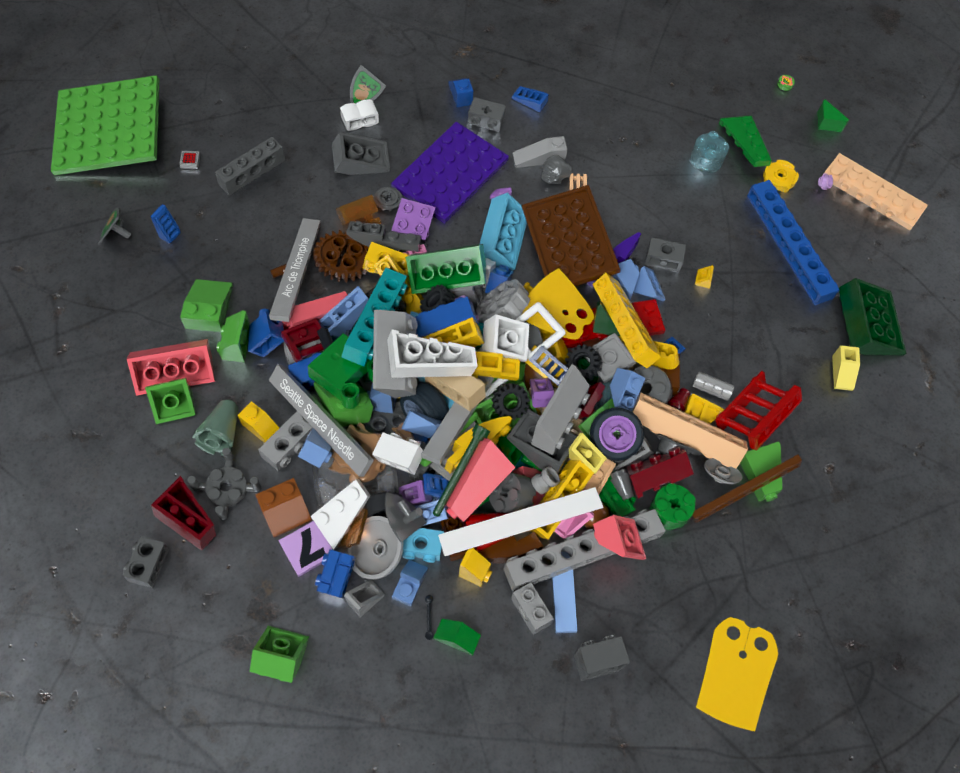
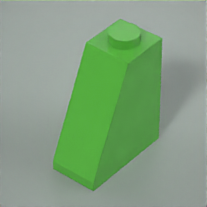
M779 441L760 447L757 451L753 449L746 452L740 464L748 481L781 464V444ZM782 477L754 491L758 501L766 500L769 502L776 499L779 492L783 489Z

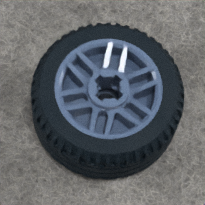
M417 382L416 395L400 398V405L405 417H407L409 410L443 421L449 411V407L440 392L425 382Z

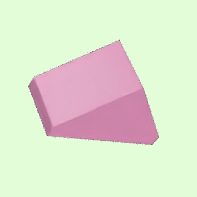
M588 512L562 520L554 532L561 538L566 539L594 517V513Z

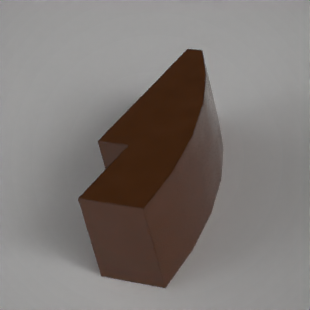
M533 532L516 541L514 535L507 537L479 553L491 564L507 563V560L514 556L519 558L526 556L527 552L534 549L540 551L543 545L536 533Z

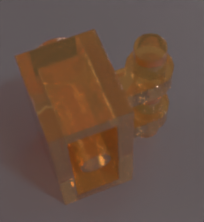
M372 194L336 208L342 225L363 217L366 219L365 223H382L379 217L373 219L371 214L378 212Z

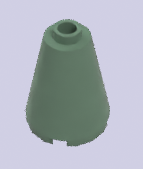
M229 399L220 401L194 432L193 439H196L195 444L201 450L213 455L215 452H221L220 456H224L222 453L224 448L232 450L238 416V406L234 401Z

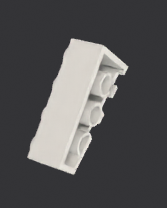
M393 329L387 339L391 378L472 376L477 368L475 347L452 342L443 343L434 338H420L416 334H402Z

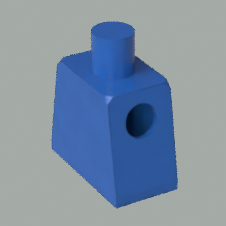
M261 309L259 317L249 326L248 352L261 357H265L284 342L281 337V331L284 330L282 321L270 320L269 309Z

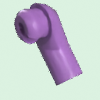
M511 187L496 189L490 195V199L492 200V198L505 193L512 195Z

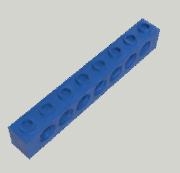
M770 180L752 185L747 197L813 304L818 305L834 299L839 292L837 283L832 279L828 269L813 249L811 242L806 238L802 228L787 208L785 201L777 192L776 187L773 186Z

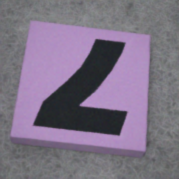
M314 521L278 540L298 577L321 565L324 554L328 553L329 549L332 550Z

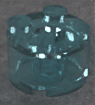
M715 131L700 135L696 139L691 152L692 165L702 172L703 170H707L708 173L718 171L726 158L729 144Z

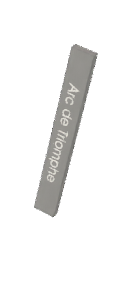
M302 219L269 314L270 320L290 321L321 226V220Z

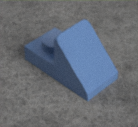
M409 560L400 573L401 577L394 590L392 599L412 606L428 567Z

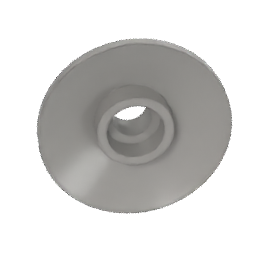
M708 459L704 464L707 473L718 483L739 484L742 481L743 477L738 469L731 466L726 467L716 459Z

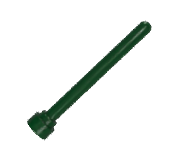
M475 424L473 427V438L433 510L434 516L438 517L441 515L480 441H483L484 438L487 439L490 431L478 424Z

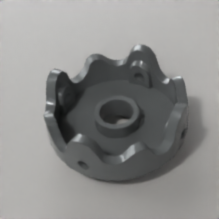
M652 365L649 368L639 366L632 370L645 378L643 385H652V391L646 395L665 404L668 403L672 397L673 389L670 379L663 370Z

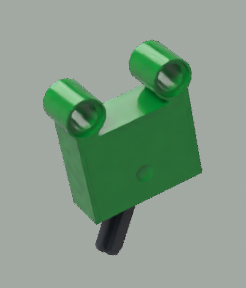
M321 327L317 330V334L324 351L308 365V376L338 398L345 408L353 409L358 406L360 401L359 387L355 383L367 372L369 379L373 382V358L372 360L368 359L365 366L342 358L344 346L349 337L343 333L333 342L328 328Z

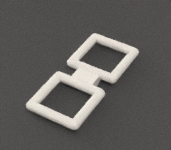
M540 302L535 303L515 320L525 322L536 312H539L556 332L533 351L528 348V360L541 346L547 350L566 333L563 327ZM482 347L479 348L476 352H482ZM498 378L487 389L486 397L508 380Z

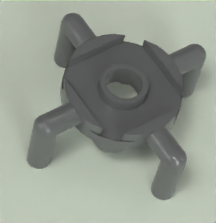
M229 448L222 450L225 457V467L212 470L206 483H198L194 476H189L187 479L194 491H206L210 501L217 506L215 512L220 520L227 519L228 508L235 506L237 502L246 496L247 492H258L261 490L257 477H252L250 483H247L243 473L233 468L234 457ZM231 483L232 487L229 491L221 490L223 484Z

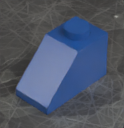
M462 78L448 81L456 107L471 105L473 101V88L470 80Z

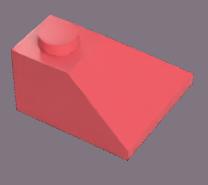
M612 515L593 524L594 536L598 544L622 557L639 560L646 559L634 519Z

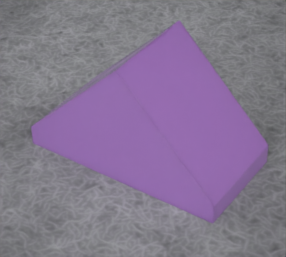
M423 480L399 487V493L412 505L433 502L432 496L425 494Z

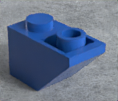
M500 265V267L497 266L490 272L485 293L488 294L505 281H511L514 271H511L510 267Z

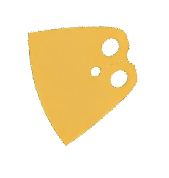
M559 268L543 278L528 295L530 302L522 312L523 314L535 303L540 302L565 330L566 333L563 337L574 340L580 338L583 334V327L589 325L594 319V314L586 300ZM567 310L568 315H564L562 311ZM577 310H585L587 318H579L576 313ZM536 312L525 321L554 334L556 332L539 312ZM567 323H572L576 326L575 333H569L566 330L565 326Z

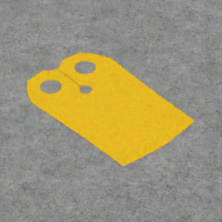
M729 617L723 620L713 633L708 662L696 708L726 724L755 732L764 697L778 657V649L772 633L760 627L750 628L745 624V621ZM731 626L738 628L740 631V636L736 640L730 639L727 635V629ZM762 637L767 641L768 647L766 650L760 651L755 647L754 642L756 638ZM745 651L747 657L744 659L739 656V652Z

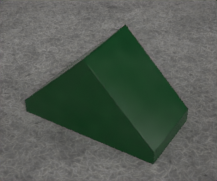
M601 301L597 302L592 331L606 335L616 333L617 336H620Z

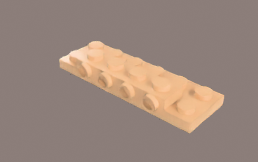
M840 153L824 172L827 175H832L834 186L908 230L912 229L928 206L926 203Z

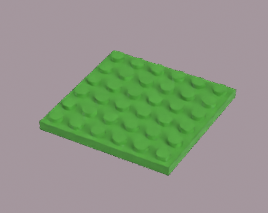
M158 76L58 90L51 164L53 175L157 160Z

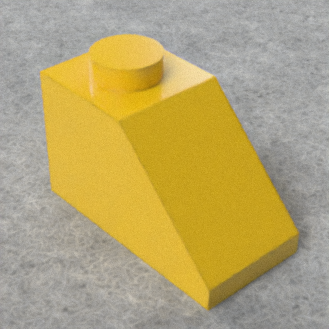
M252 401L238 414L241 425L264 443L279 429L270 416Z
M474 548L468 549L460 564L459 577L481 587L483 582L488 583L493 571L490 570L491 563Z

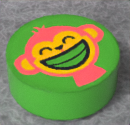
M789 75L780 76L777 82L778 87L784 91L791 90L795 84L794 78Z

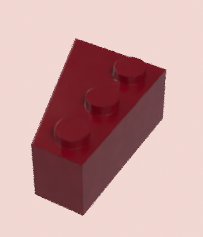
M680 447L672 448L664 455L654 454L649 457V460L643 462L641 460L634 461L627 467L637 498L643 497L642 492L653 488V491H657L660 489V485L669 482L673 484L694 474L685 449H680Z
M181 476L151 504L154 517L201 551L216 536L213 522L202 506L199 505Z

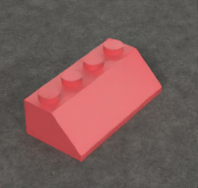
M208 339L130 352L127 357L136 396L147 394L146 386L182 378L187 379L189 386L215 382Z

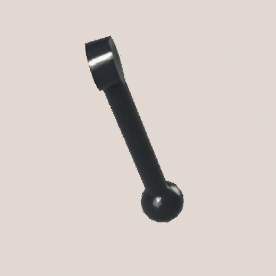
M427 595L425 597L427 603V632L425 638L432 640L434 636L431 632V603L433 602V597Z

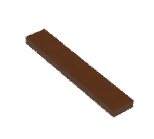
M798 454L694 511L691 516L694 523H698L801 466V457Z

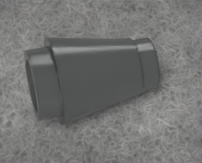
M625 469L610 474L612 478L610 481L623 500L634 497L630 475Z

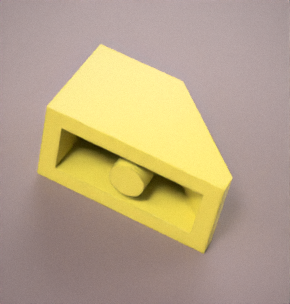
M580 433L569 447V458L571 460H580L594 474L597 473L606 460V457L583 433Z

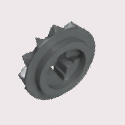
M383 187L375 193L374 202L377 208L380 207L383 211L389 210L391 212L392 209H397L400 205L402 195L396 188ZM391 196V200L386 203L385 199Z

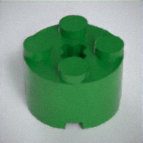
M669 483L657 492L651 502L650 511L656 510L664 529L673 530L683 527L695 511L696 500L694 495L685 487Z

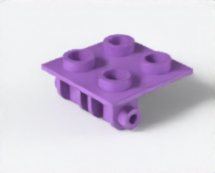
M401 198L391 231L421 235V240H426L429 237V228L436 207Z

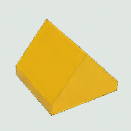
M713 265L698 269L695 285L710 289L714 270Z

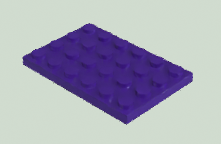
M455 122L391 183V187L399 190L403 196L411 201L436 207L433 216L445 224L509 160V156L460 123Z

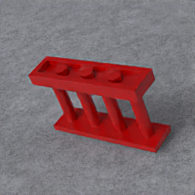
M761 371L752 378L751 382L727 408L717 415L715 419L717 428L724 430L728 426L747 435L750 448L757 451L801 403V387L794 385L789 391H783L767 384L765 372ZM761 390H764L782 399L774 404L756 395ZM750 402H753L770 410L767 415L761 416L745 407ZM741 414L758 422V425L751 429L734 421V419Z

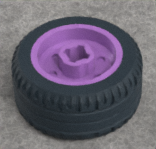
M616 407L602 411L595 417L590 428L591 442L609 460L621 461L632 457L639 451L644 439V429L641 421L633 412L624 408ZM616 430L620 433V436L617 438L613 435V432Z

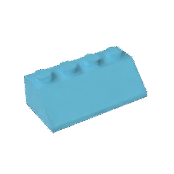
M508 193L492 198L480 244H483L485 258L496 262V267L505 265L513 271L516 268L527 222L522 206Z

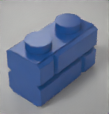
M329 549V552L325 553L321 564L324 565L323 572L317 575L315 586H318L317 591L344 598L356 557Z

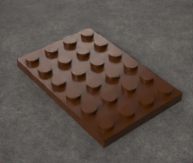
M589 185L521 205L544 277L559 268L573 285L577 286L597 280L605 273H608L610 276L620 273L618 261Z

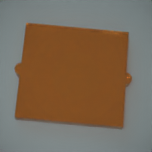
M368 509L361 510L338 547L351 548L360 544Z

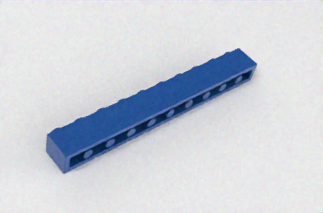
M468 296L457 298L454 302L439 305L436 309L421 312L418 316H415L418 325L416 329L417 337H425L472 317L479 324ZM315 353L309 358L288 365L289 372L306 390L313 388L315 382L308 376V365L321 353Z

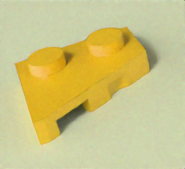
M692 393L689 396L684 413L710 424L725 409Z

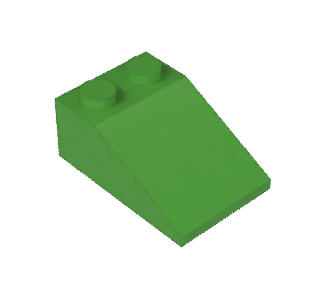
M196 279L184 301L180 316L185 329L221 332V327L226 319L233 283Z
M314 382L313 385L323 408L342 427L349 426L350 424L368 423L370 421L373 405L367 392L357 382L355 384L359 387L360 401L358 406L353 409L345 408L338 398Z

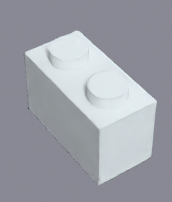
M382 433L372 455L378 462L415 475L422 460L421 453L423 450L420 447V443L415 440L409 439L406 441L398 434L391 433L389 435Z

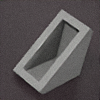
M369 580L346 592L345 599L361 618L385 594L372 580Z

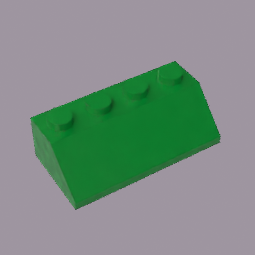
M483 244L411 254L406 257L412 294L424 293L427 290L431 291V287H436L438 284L445 286L447 289L486 284V259Z

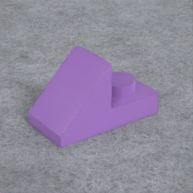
M530 379L532 406L534 408L547 407L554 395L550 379Z

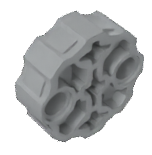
M516 279L499 284L477 306L476 313L479 321L484 324V321L494 315L517 319L530 302L529 293Z

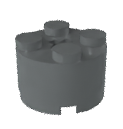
M511 472L489 495V499L495 511L512 513L532 507L534 504L532 500L533 496H536V490L532 485L531 478Z

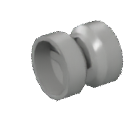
M548 466L542 470L541 474L533 476L531 482L538 493L545 494L549 491L550 487H555L560 483L558 473Z

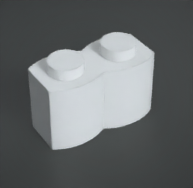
M370 99L362 100L358 103L345 104L340 107L341 118L348 131L357 130L361 127H370L379 123V114L373 101Z

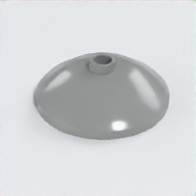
M382 516L366 518L353 530L347 548L348 555L356 557L353 570L363 578L376 580L386 577L397 567L403 553V542L400 543L387 518Z

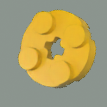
M777 160L776 162H771L770 166H766L763 177L764 181L770 180L777 190L785 193L795 186L799 174L798 171L796 173L794 170L795 166L785 160Z

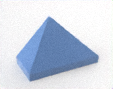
M643 266L640 270L634 293L665 301V296L654 271Z
M409 410L402 425V430L431 439L442 421Z

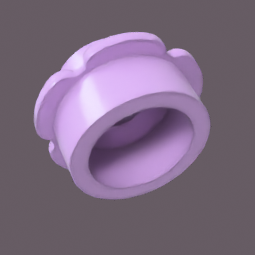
M824 173L823 176L819 177L818 185L822 190L832 187V175Z

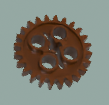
M339 230L338 234L332 231L331 236L326 233L325 238L320 237V242H316V248H314L315 266L319 267V272L324 271V277L331 275V280L336 277L338 282L344 279L347 283L348 278H351L354 282L355 276L361 279L362 274H367V270L363 269V264L369 247L352 239L346 232L343 234L341 230Z

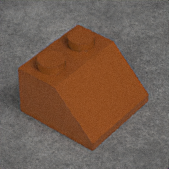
M294 478L255 494L274 538L312 521Z

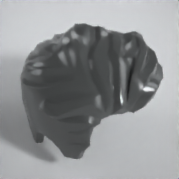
M551 156L543 164L541 179L546 183L561 184L564 178L570 177L572 172L571 165L560 156Z

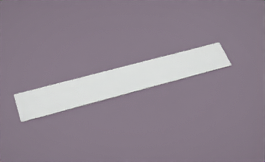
M596 487L439 534L438 537L444 556H448L604 507Z

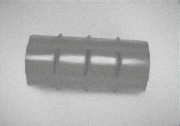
M700 371L696 374L692 387L700 389V391H705L727 401L734 389V385Z

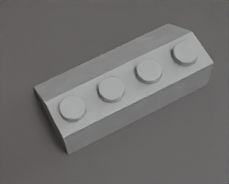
M374 310L373 389L394 398L416 395V377L391 378L387 339L391 330H397L399 333L407 335L409 333L416 334L418 326L416 318L406 312Z
M572 364L535 427L531 445L551 455L554 454L556 449H561L565 438H563L565 433L569 435L574 425L572 423L573 419H578L582 411L581 405H586L590 394H588L590 385L575 365Z

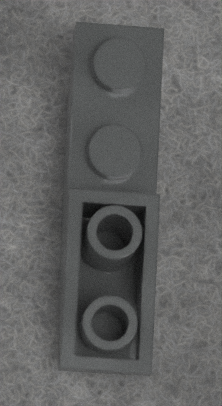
M350 221L346 231L348 236L367 247L370 246L371 242L399 252L402 250L418 252L421 243V235L397 233L395 231L388 232L386 231V225H379L377 223Z

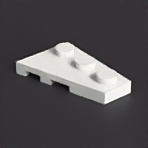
M360 479L353 481L311 516L333 550L339 547L340 541L347 534L352 522L360 514L371 496Z

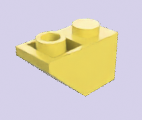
M840 345L832 355L834 389L853 391L860 367L859 348Z

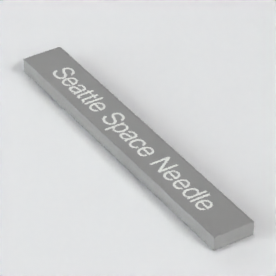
M277 364L269 381L359 477H364L374 459L283 365Z

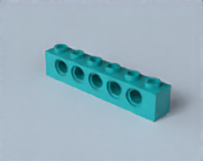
M385 268L345 343L342 358L361 366H365L368 359L372 360L374 310L395 311L393 308L399 306L402 298L400 294L404 295L408 286L405 284L406 275Z

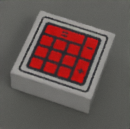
M182 151L180 168L198 169L200 152Z

